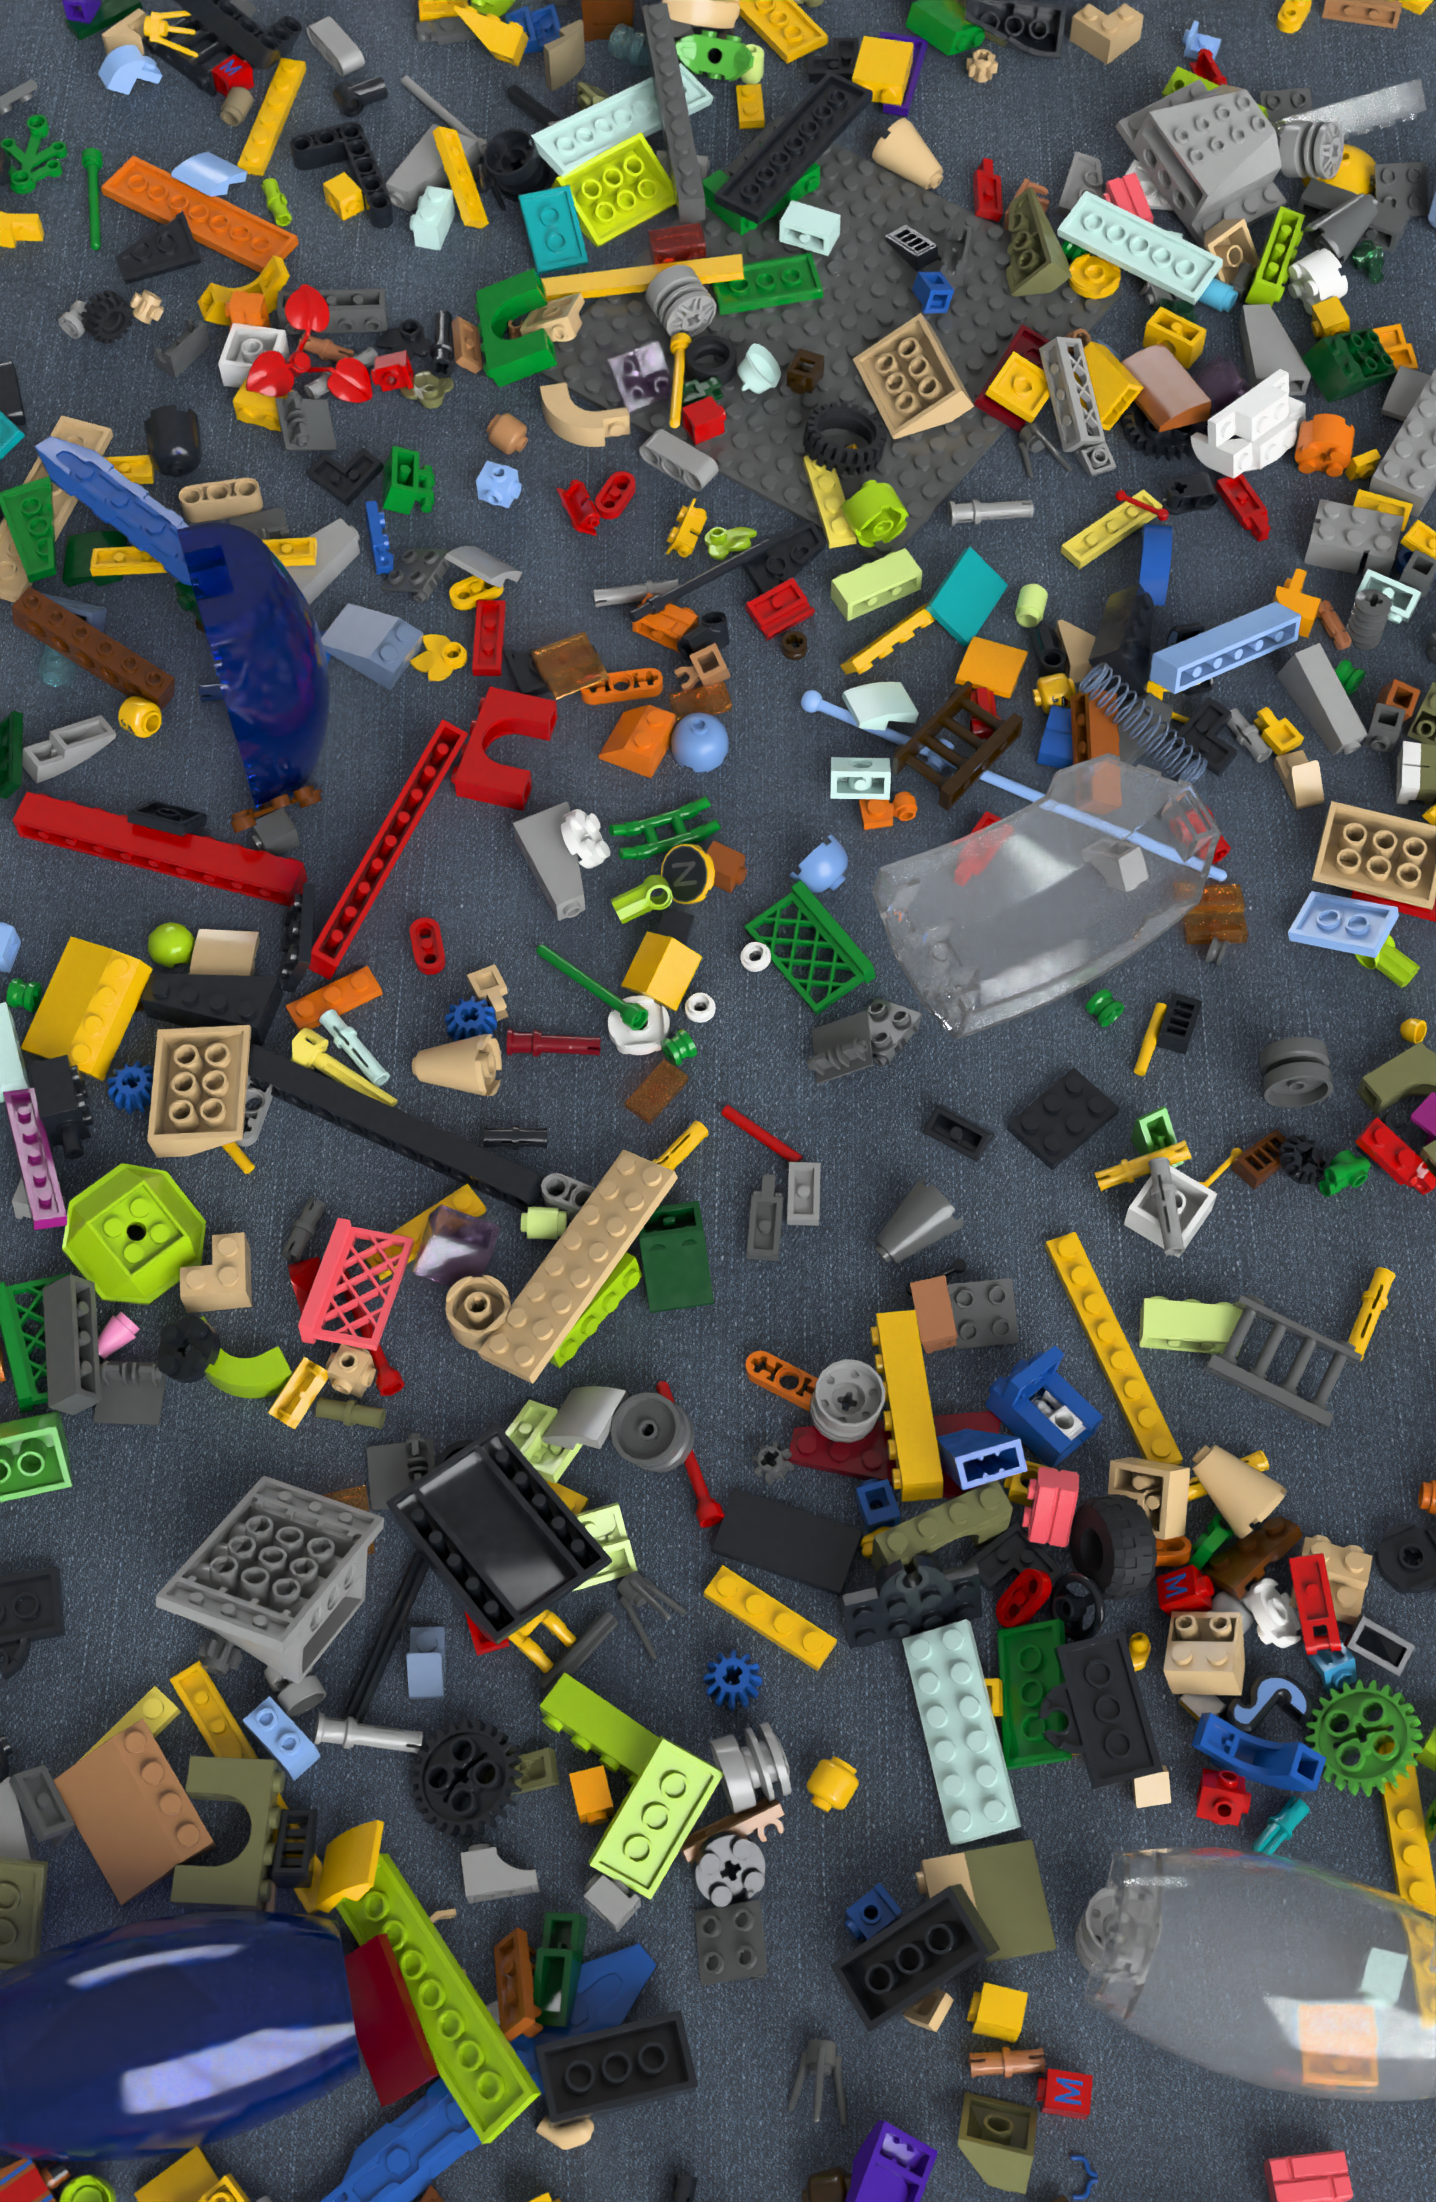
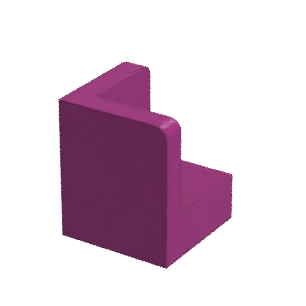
M1434 1092L1422 1102L1410 1117L1413 1123L1429 1134L1424 1144L1425 1146L1436 1140V1094Z

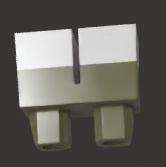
M1403 741L1397 757L1396 804L1408 805L1409 800H1421L1426 805L1432 806L1434 799H1436V745Z

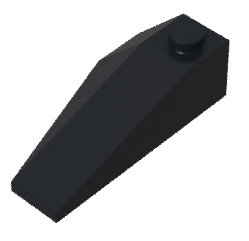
M967 0L964 20L1033 56L1060 59L1067 6L1029 0Z

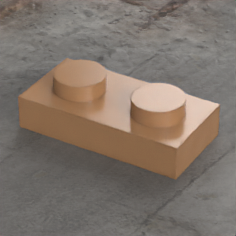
M458 316L452 321L455 363L476 374L483 368L478 327Z

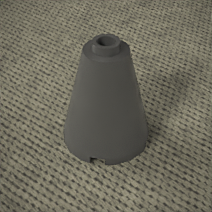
M1360 193L1310 222L1303 229V232L1308 231V234L1304 237L1313 251H1320L1323 248L1328 249L1342 265L1378 214V203L1372 195Z
M921 1177L914 1184L875 1239L878 1246L874 1250L886 1263L891 1260L897 1264L958 1231L965 1225L961 1217L957 1221L955 1220L952 1213L956 1209L932 1183L927 1187L925 1186L926 1178Z

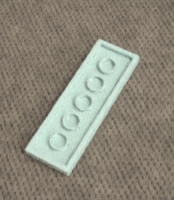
M1088 191L1084 192L1057 229V236L1193 305L1196 304L1223 266L1222 258Z
M965 1619L902 1639L950 1844L956 1846L1021 1827L971 1622Z

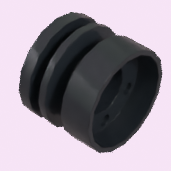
M508 129L500 132L490 140L485 148L484 163L505 198L513 202H519V195L543 191L548 183L549 168L546 161L539 155L534 139L528 132L521 129Z

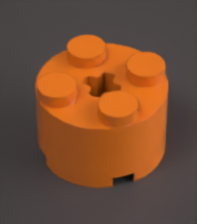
M1334 414L1314 415L1313 420L1306 422V419L1303 420L1299 425L1295 450L1298 470L1305 474L1320 471L1326 472L1331 477L1341 476L1343 470L1351 462L1355 435L1353 425L1351 424V427L1345 424L1346 419Z

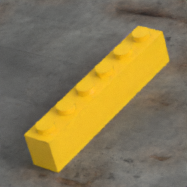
M916 1311L876 1313V1326L870 1327L872 1347L878 1346L879 1354L874 1355L875 1370L878 1374H882L885 1388V1402L887 1403L888 1411H883L885 1431H891L892 1439L887 1440L889 1460L896 1461L897 1468L892 1469L894 1490L900 1489L902 1502L942 1498L943 1475Z

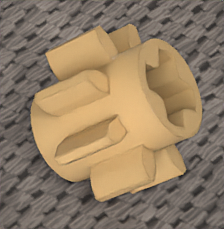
M986 49L972 52V58H967L966 69L969 70L968 77H972L974 81L980 83L991 80L992 73H997L998 62L995 61L996 55H992Z
M144 290L142 295L135 292L130 302V306L134 308L132 312L134 317L147 324H150L152 319L159 321L164 312V308L160 306L162 299L148 290Z

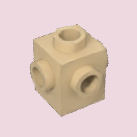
M341 1344L337 1353L333 1352L326 1364L327 1374L332 1387L340 1393L352 1394L359 1398H362L366 1388L372 1384L376 1375L372 1356L364 1348Z

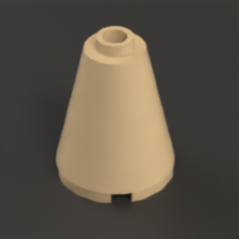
M906 118L899 119L888 128L890 135L886 139L883 137L879 139L873 150L872 158L880 166L925 190L935 189L943 180V168L913 124Z
M482 1034L419 1051L417 1056L413 1058L412 1072L414 1075H417L418 1080L421 1082L481 1096H494L498 1091L501 1081L495 1080L496 1070H502L499 1043L496 1038H491L492 1034Z
M1204 1445L1192 1458L1195 1462L1192 1470L1239 1539L1244 1538L1253 1531L1249 1525L1251 1523H1261L1285 1497L1283 1494L1287 1492V1489L1217 1445L1211 1448Z

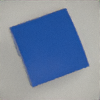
M554 3L534 12H531L527 5L505 14L507 24L511 21L521 25L529 37L524 53L544 51L543 45L560 38L559 29L562 26Z

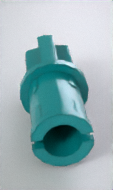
M1291 1796L1275 1817L1270 1816L1267 1820L1268 1826L1252 1843L1251 1851L1261 1860L1269 1858L1284 1839H1291L1294 1828L1310 1812L1307 1804L1300 1798L1297 1800L1296 1796Z

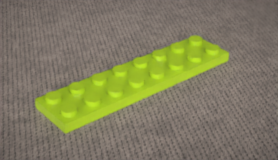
M380 1853L374 1886L358 1902L344 1897L335 1907L360 1946L378 1934L387 1933L439 2075L482 2144L491 2143L541 2092L389 1854Z

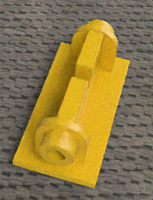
M695 498L688 507L683 505L676 517V521L679 524L678 527L674 526L667 537L666 541L670 543L666 552L667 555L672 549H675L681 557H687L694 550L699 538L698 536L707 520L704 509L693 507L696 501Z
M303 1357L267 1413L295 1430L329 1378L327 1370L308 1358Z

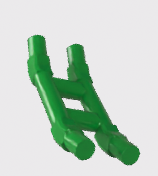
M705 795L695 802L692 801L679 807V809L640 821L635 820L624 822L623 824H611L609 826L610 836L630 837L642 834L643 832L648 843L620 848L618 854L621 860H644L652 855L671 850L673 847L681 844L699 843L709 838V835L722 829L719 821L714 819L705 825H700L687 832L683 821L700 814L699 812L711 806L709 798ZM671 823L676 836L659 841L654 828Z

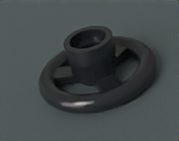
M1080 1572L1066 1573L1055 1582L1050 1596V1609L1053 1620L1060 1619L1064 1621L1065 1636L1072 1640L1082 1641L1095 1637L1101 1630L1105 1619V1602L1098 1585L1089 1576ZM1077 1582L1084 1585L1090 1593L1084 1597L1074 1596L1066 1586L1069 1583ZM1095 1605L1094 1620L1088 1629L1083 1630V1616L1086 1614L1088 1607Z

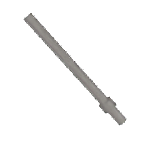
M409 76L402 78V85L453 130H457V133L477 140L479 156H484L488 142L473 134Z

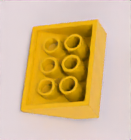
M70 936L21 1049L45 1059L68 1055L72 1066L78 1065L80 1073L104 1081L153 969L143 961L132 956Z

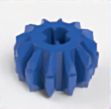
M472 995L470 1000L465 1002L460 997L458 1000L459 1006L450 1004L449 1014L445 1015L444 1021L447 1026V1035L449 1038H454V1042L482 1034H492L493 1037V1031L497 1028L496 1014L493 1007H488V1002L485 998L476 1002V998Z
M138 1060L133 1067L124 1062V1069H114V1077L107 1079L109 1087L107 1094L119 1111L126 1109V1112L131 1115L135 1109H139L144 1114V1106H151L154 1070L150 1065L143 1067L142 1063Z
M735 1649L731 1650L730 1658L726 1659L722 1652H719L717 1654L718 1663L709 1661L707 1669L710 1673L703 1675V1682L710 1685L706 1689V1695L708 1697L716 1696L715 1705L718 1707L723 1705L725 1700L728 1701L730 1711L735 1710V1702L737 1701L740 1702L742 1707H748L747 1696L757 1699L759 1691L755 1687L762 1685V1677L756 1675L760 1670L759 1664H749L750 1655L748 1653H745L741 1659H737V1650ZM734 1675V1679L738 1676L739 1683L732 1685V1681L727 1684V1676Z

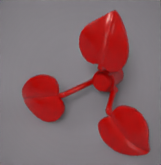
M302 284L289 296L284 309L286 320L296 330L305 329V334L296 348V352L286 359L278 351H266L259 355L248 372L246 390L268 397L279 398L287 395L292 390L294 378L300 377L305 372L308 374L313 372H330L332 375L327 380V387L336 398L350 403H362L370 400L373 396L370 376L367 368L355 358H342L337 362L335 369L333 367L310 366V358L303 352V348L310 336L311 330L322 332L326 329L330 313L323 296L315 288Z

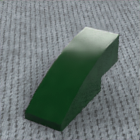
M545 1912L542 1948H537L533 1992L534 2005L541 2010V2014L535 2019V2022L542 2026L568 2027L578 1988L586 1939L588 1917L582 1914Z

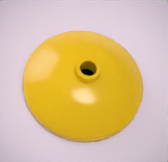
M1344 144L1342 162L1336 175L1331 179L1318 178L1317 180L1358 195L1360 193L1371 195L1375 190V186L1370 185V177L1375 175L1374 165L1376 163L1360 148ZM1309 176L1301 178L1305 187H1307L1312 179Z

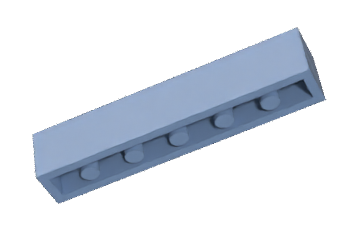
M1274 602L1158 651L1152 657L1150 680L1173 694L1188 689L1297 641L1301 615L1278 602Z

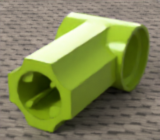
M651 875L644 880L643 884L610 900L621 923L624 924L653 909L662 910L667 908L672 902L673 895L664 877ZM656 888L664 889L660 896L652 897L650 895Z
M1388 935L1376 958L1355 954L1356 959L1362 966L1368 969L1377 968L1401 988L1405 987L1413 979L1420 966L1395 948V942L1390 935Z

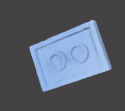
M1311 891L1288 931L1289 941L1376 958L1399 917L1398 907Z

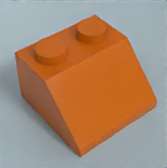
M645 705L623 712L599 753V759L652 778L671 745L672 733L676 726L675 714L652 705Z

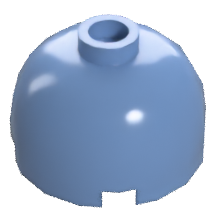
M702 712L691 713L683 717L674 727L671 737L672 756L677 764L683 768L684 765L693 768L694 772H706L717 768L723 763L724 757L728 754L729 741L726 728L720 720Z
M832 834L827 838L831 842L829 845L826 846L822 842L798 865V869L801 871L798 875L794 872L789 875L795 883L801 880L812 893H821L828 888L834 891L846 880L842 874L848 867V856L842 844Z

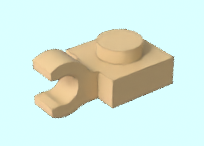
M494 964L468 974V983L478 1002L485 998L489 1002L490 1007L494 1008L497 1021L508 1017L505 1010L507 1006L502 997L508 994L507 986L496 965Z

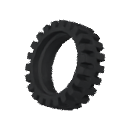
M832 402L830 407L827 404H823L821 408L817 407L813 413H810L804 431L803 446H805L804 450L806 454L809 453V458L812 461L817 459L816 464L818 466L826 465V470L830 472L833 468L837 469V474L843 475V471H847L848 475H854L856 471L860 475L864 474L865 470L870 472L873 470V467L876 468L885 449L887 431L883 427V422L877 420V416L874 413L868 415L869 410L863 408L860 411L858 410V405L855 404L851 408L848 407V403L841 402V406H838L837 402ZM833 428L849 430L864 438L869 446L858 449L843 448L828 441L821 432Z

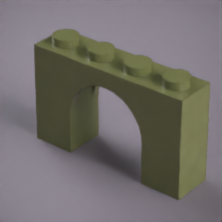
M1419 1042L1363 1076L1356 1093L1375 1115L1406 1097H1428L1432 1092L1436 1094V1054L1432 1050L1427 1049L1422 1042ZM1435 1140L1423 1147L1419 1157L1428 1166L1427 1170L1436 1177Z
M998 1480L986 1483L875 1535L871 1564L877 1574L882 1564L889 1566L901 1559L906 1575H909L916 1571L913 1562L914 1556H926L929 1552L932 1553L955 1539L969 1535L975 1548L979 1549L991 1543L1008 1529L1013 1507Z
M190 1756L185 1792L193 1800L232 1801L245 1806L251 1819V1835L242 1853L227 1864L221 1866L175 1865L170 1902L177 1908L263 1912L264 1904L270 1901L272 1882L268 1880L269 1865L274 1864L276 1844L272 1843L274 1829L279 1828L281 1817L280 1807H277L278 1793H282L285 1786V1772L281 1771V1767L275 1760Z

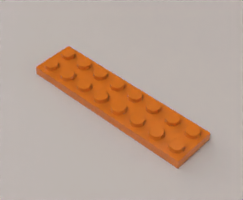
M134 155L101 186L103 195L161 224H168L176 218L177 214L184 211L195 241L259 273L263 271L273 255L284 260L299 244L296 235L217 196L210 197L173 178L170 173Z

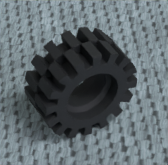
M104 290V295L99 292L96 299L94 297L90 299L92 302L90 305H85L84 308L87 312H82L81 316L84 319L81 322L84 325L83 327L100 343L107 344L108 341L114 343L115 338L118 340L122 338V332L126 334L129 331L126 329L127 326H132L133 322L130 319H134L133 309L115 291Z

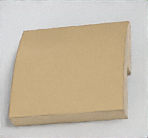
M199 929L193 949L189 974L254 976V959L260 943L259 932Z

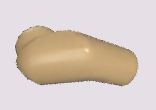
M545 2116L539 2124L536 2133L559 2148L568 2150L588 2142L594 2131V2124L588 2118L563 2126L549 2128L547 2117Z

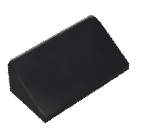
M936 1105L923 1130L924 1134L976 1162L979 1161L995 1133L942 1105Z

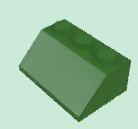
M59 1411L0 1424V1502L72 1487L68 1444Z

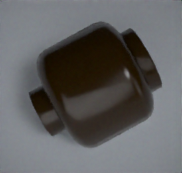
M840 2166L812 2173L808 2177L807 2189L802 2190V2201L845 2202L851 2187L852 2173L848 2174Z

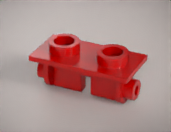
M1206 48L1201 49L1198 52L1197 61L1189 63L1192 72L1219 86L1222 84L1228 85L1225 76L1221 74L1212 58V52Z
M575 479L570 482V487L567 490L557 488L556 490L562 500L561 504L567 510L574 529L580 533L596 536L597 533L594 527L599 525L600 515L593 501L588 500L590 495L584 483Z

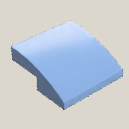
M204 152L182 162L172 171L171 176L212 197L227 194L229 184L246 182L247 171L210 152Z

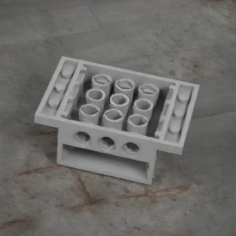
M1199 79L1118 121L1115 127L1199 247L1206 250L1204 246L1205 232L1223 219L1244 218L1247 227L1277 212L1280 206L1285 207L1287 203L1273 182L1282 167L1276 130L1246 89L1222 84L1208 91Z
M263 1475L156 1595V1607L185 1617L221 1635L299 1685L365 1601L367 1550L384 1528V1517Z

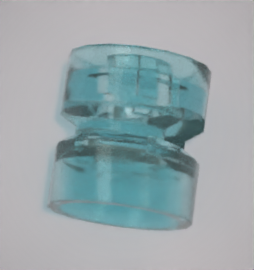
M618 24L609 39V54L618 59L626 60L629 64L638 68L646 67L649 59L644 33L641 31L637 32L626 24Z

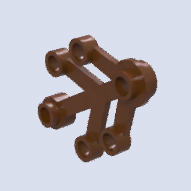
M314 785L294 791L295 798L289 799L288 794H285L259 805L260 811L254 813L253 808L232 814L233 821L230 823L234 833L257 825L255 818L298 802L301 809L322 801L320 795L322 789L315 790Z

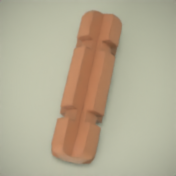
M1328 600L1320 602L1317 616L1319 619H1322L1321 622L1330 638L1335 639L1333 643L1338 650L1349 648L1352 638L1347 631L1344 632L1346 628L1337 613L1332 611L1334 608Z

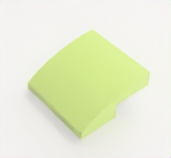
M528 1400L505 1434L544 1480L556 1484L582 1447V1444L577 1443L574 1449L571 1450L544 1443L542 1438L558 1411L556 1408Z
M618 1502L575 1514L577 1519L611 1557L612 1563L573 1591L638 1571Z

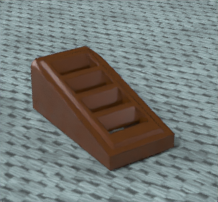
M1277 1129L1234 1159L1231 1169L1255 1190L1282 1167L1279 1158L1280 1150L1273 1142L1277 1141L1282 1145L1287 1138ZM1268 1147L1278 1158L1274 1159L1265 1149ZM1260 1154L1269 1164L1266 1165L1257 1155ZM1252 1160L1261 1170L1258 1171L1250 1161Z

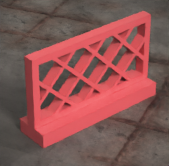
M338 1218L298 1323L302 1342L315 1345L316 1339L377 1351L414 1245V1239L352 1227L350 1220ZM357 1238L369 1240L373 1245L360 1253H357L354 1248ZM392 1245L403 1247L402 1253L391 1259L383 1251ZM378 1253L384 1262L368 1269L363 1260ZM358 1263L363 1273L348 1280L344 1274L345 1269ZM389 1269L393 1275L392 1280L379 1286L374 1276ZM369 1279L375 1289L359 1296L353 1287ZM349 1290L354 1299L338 1307L334 1301L335 1296ZM380 1296L384 1302L383 1307L370 1313L364 1303ZM359 1306L365 1316L349 1324L344 1313ZM336 1317H339L344 1327L336 1331L323 1330L325 1323ZM368 1323L374 1328L371 1339L359 1337L354 1331Z

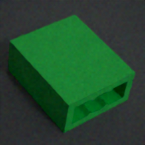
M919 0L913 2L905 25L948 56L979 47L985 37L984 29L964 20L966 8L955 0Z

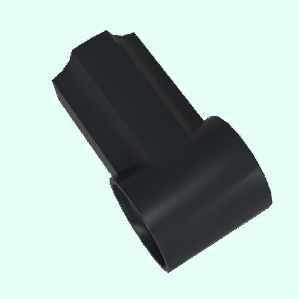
M381 76L356 85L350 82H342L334 89L333 96L346 116L355 117L363 111L364 106L387 98L388 92L384 80Z
M718 611L704 614L701 618L702 624L681 637V640L677 642V648L684 659L692 661L689 655L716 643L718 649H722L729 644L726 614Z
M1048 625L1039 626L1030 634V640L1039 667V678L1057 673L1064 674L1066 655L1060 648L1055 629L1050 628Z

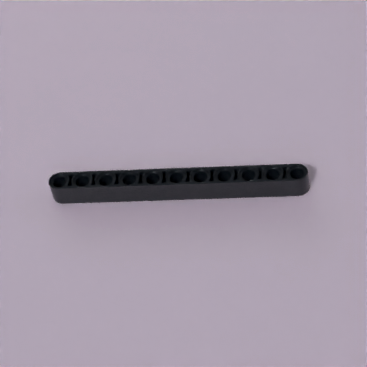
M250 1044L248 1075L251 1077L250 1080L254 1081L253 1084L250 1083V1086L266 1092L271 1084L273 1085L271 1089L272 1096L465 1185L468 1184L470 1187L522 1211L528 1212V1207H534L541 1195V1184L544 1179L539 1174L260 1046Z

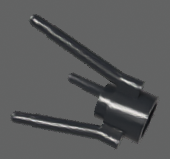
M481 164L474 166L471 169V173L478 192L486 193L489 189H492L501 210L505 211L504 201L486 166Z

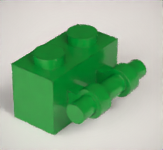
M392 446L383 469L382 509L409 515L416 500L421 505L422 512H431L432 505L435 502V494L432 491V487L435 485L433 468L430 465H424L422 469H419V452Z

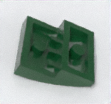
M96 531L68 536L62 581L68 587H72L93 580L100 587L123 580V575L92 576L90 565L93 548L126 547L127 537L121 532Z

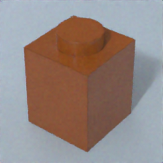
M1393 679L1381 688L1376 704L1381 703L1405 709L1404 722L1412 716L1421 690Z
M713 841L705 853L709 854L713 861L715 870L713 885L731 893L737 884L741 885L747 875L745 855Z

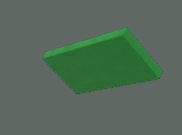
M812 253L743 264L744 279L710 283L719 315L823 298L824 294Z
M1054 1619L997 1630L999 1679L1002 1680L1003 1686L1002 1746L1007 1769L1012 1770L1072 1760V1754L1056 1750L1041 1734L1049 1729L1062 1732L1066 1726L1063 1715L1058 1712H1052L1045 1720H1038V1711L1042 1699L1053 1687L1063 1683L1054 1648L1066 1644L1064 1621Z

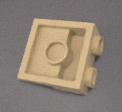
M581 292L547 302L548 305L531 311L520 328L522 336L544 328L552 342H567L574 339L582 325L579 312L585 301Z
M1315 1535L1311 1538L1305 1536L1298 1556L1324 1553L1336 1620L1354 1625L1359 1614L1361 1615L1364 1592L1369 1581L1373 1556L1365 1554L1364 1550L1356 1545H1348L1344 1548L1331 1544V1541L1322 1535ZM1292 1586L1289 1606L1297 1608L1294 1588Z

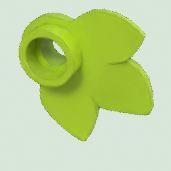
M715 527L706 533L704 537L705 544L708 546V554L714 559L723 561L731 551H745L750 548V539L757 536V532L748 527H736L729 530Z

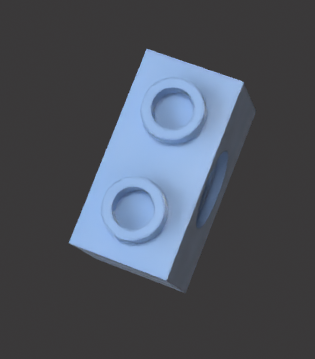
M270 1696L243 1719L249 1732L294 1781L321 1757L315 1745Z

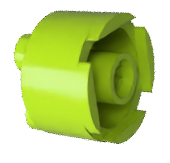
M869 480L862 485L861 490L850 499L844 501L841 506L847 523L858 542L864 547H876L874 543L880 540L884 544L892 541L907 525L905 518L906 516L908 517V512L893 487L887 483H877L876 480Z

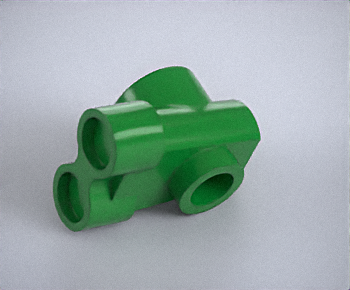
M1350 1150L1342 1151L1331 1161L1330 1167L1325 1169V1179L1319 1182L1320 1192L1323 1196L1329 1197L1340 1192L1341 1189L1348 1185H1351L1353 1188L1359 1187L1368 1178L1367 1173L1371 1166L1370 1162L1364 1156L1356 1158Z

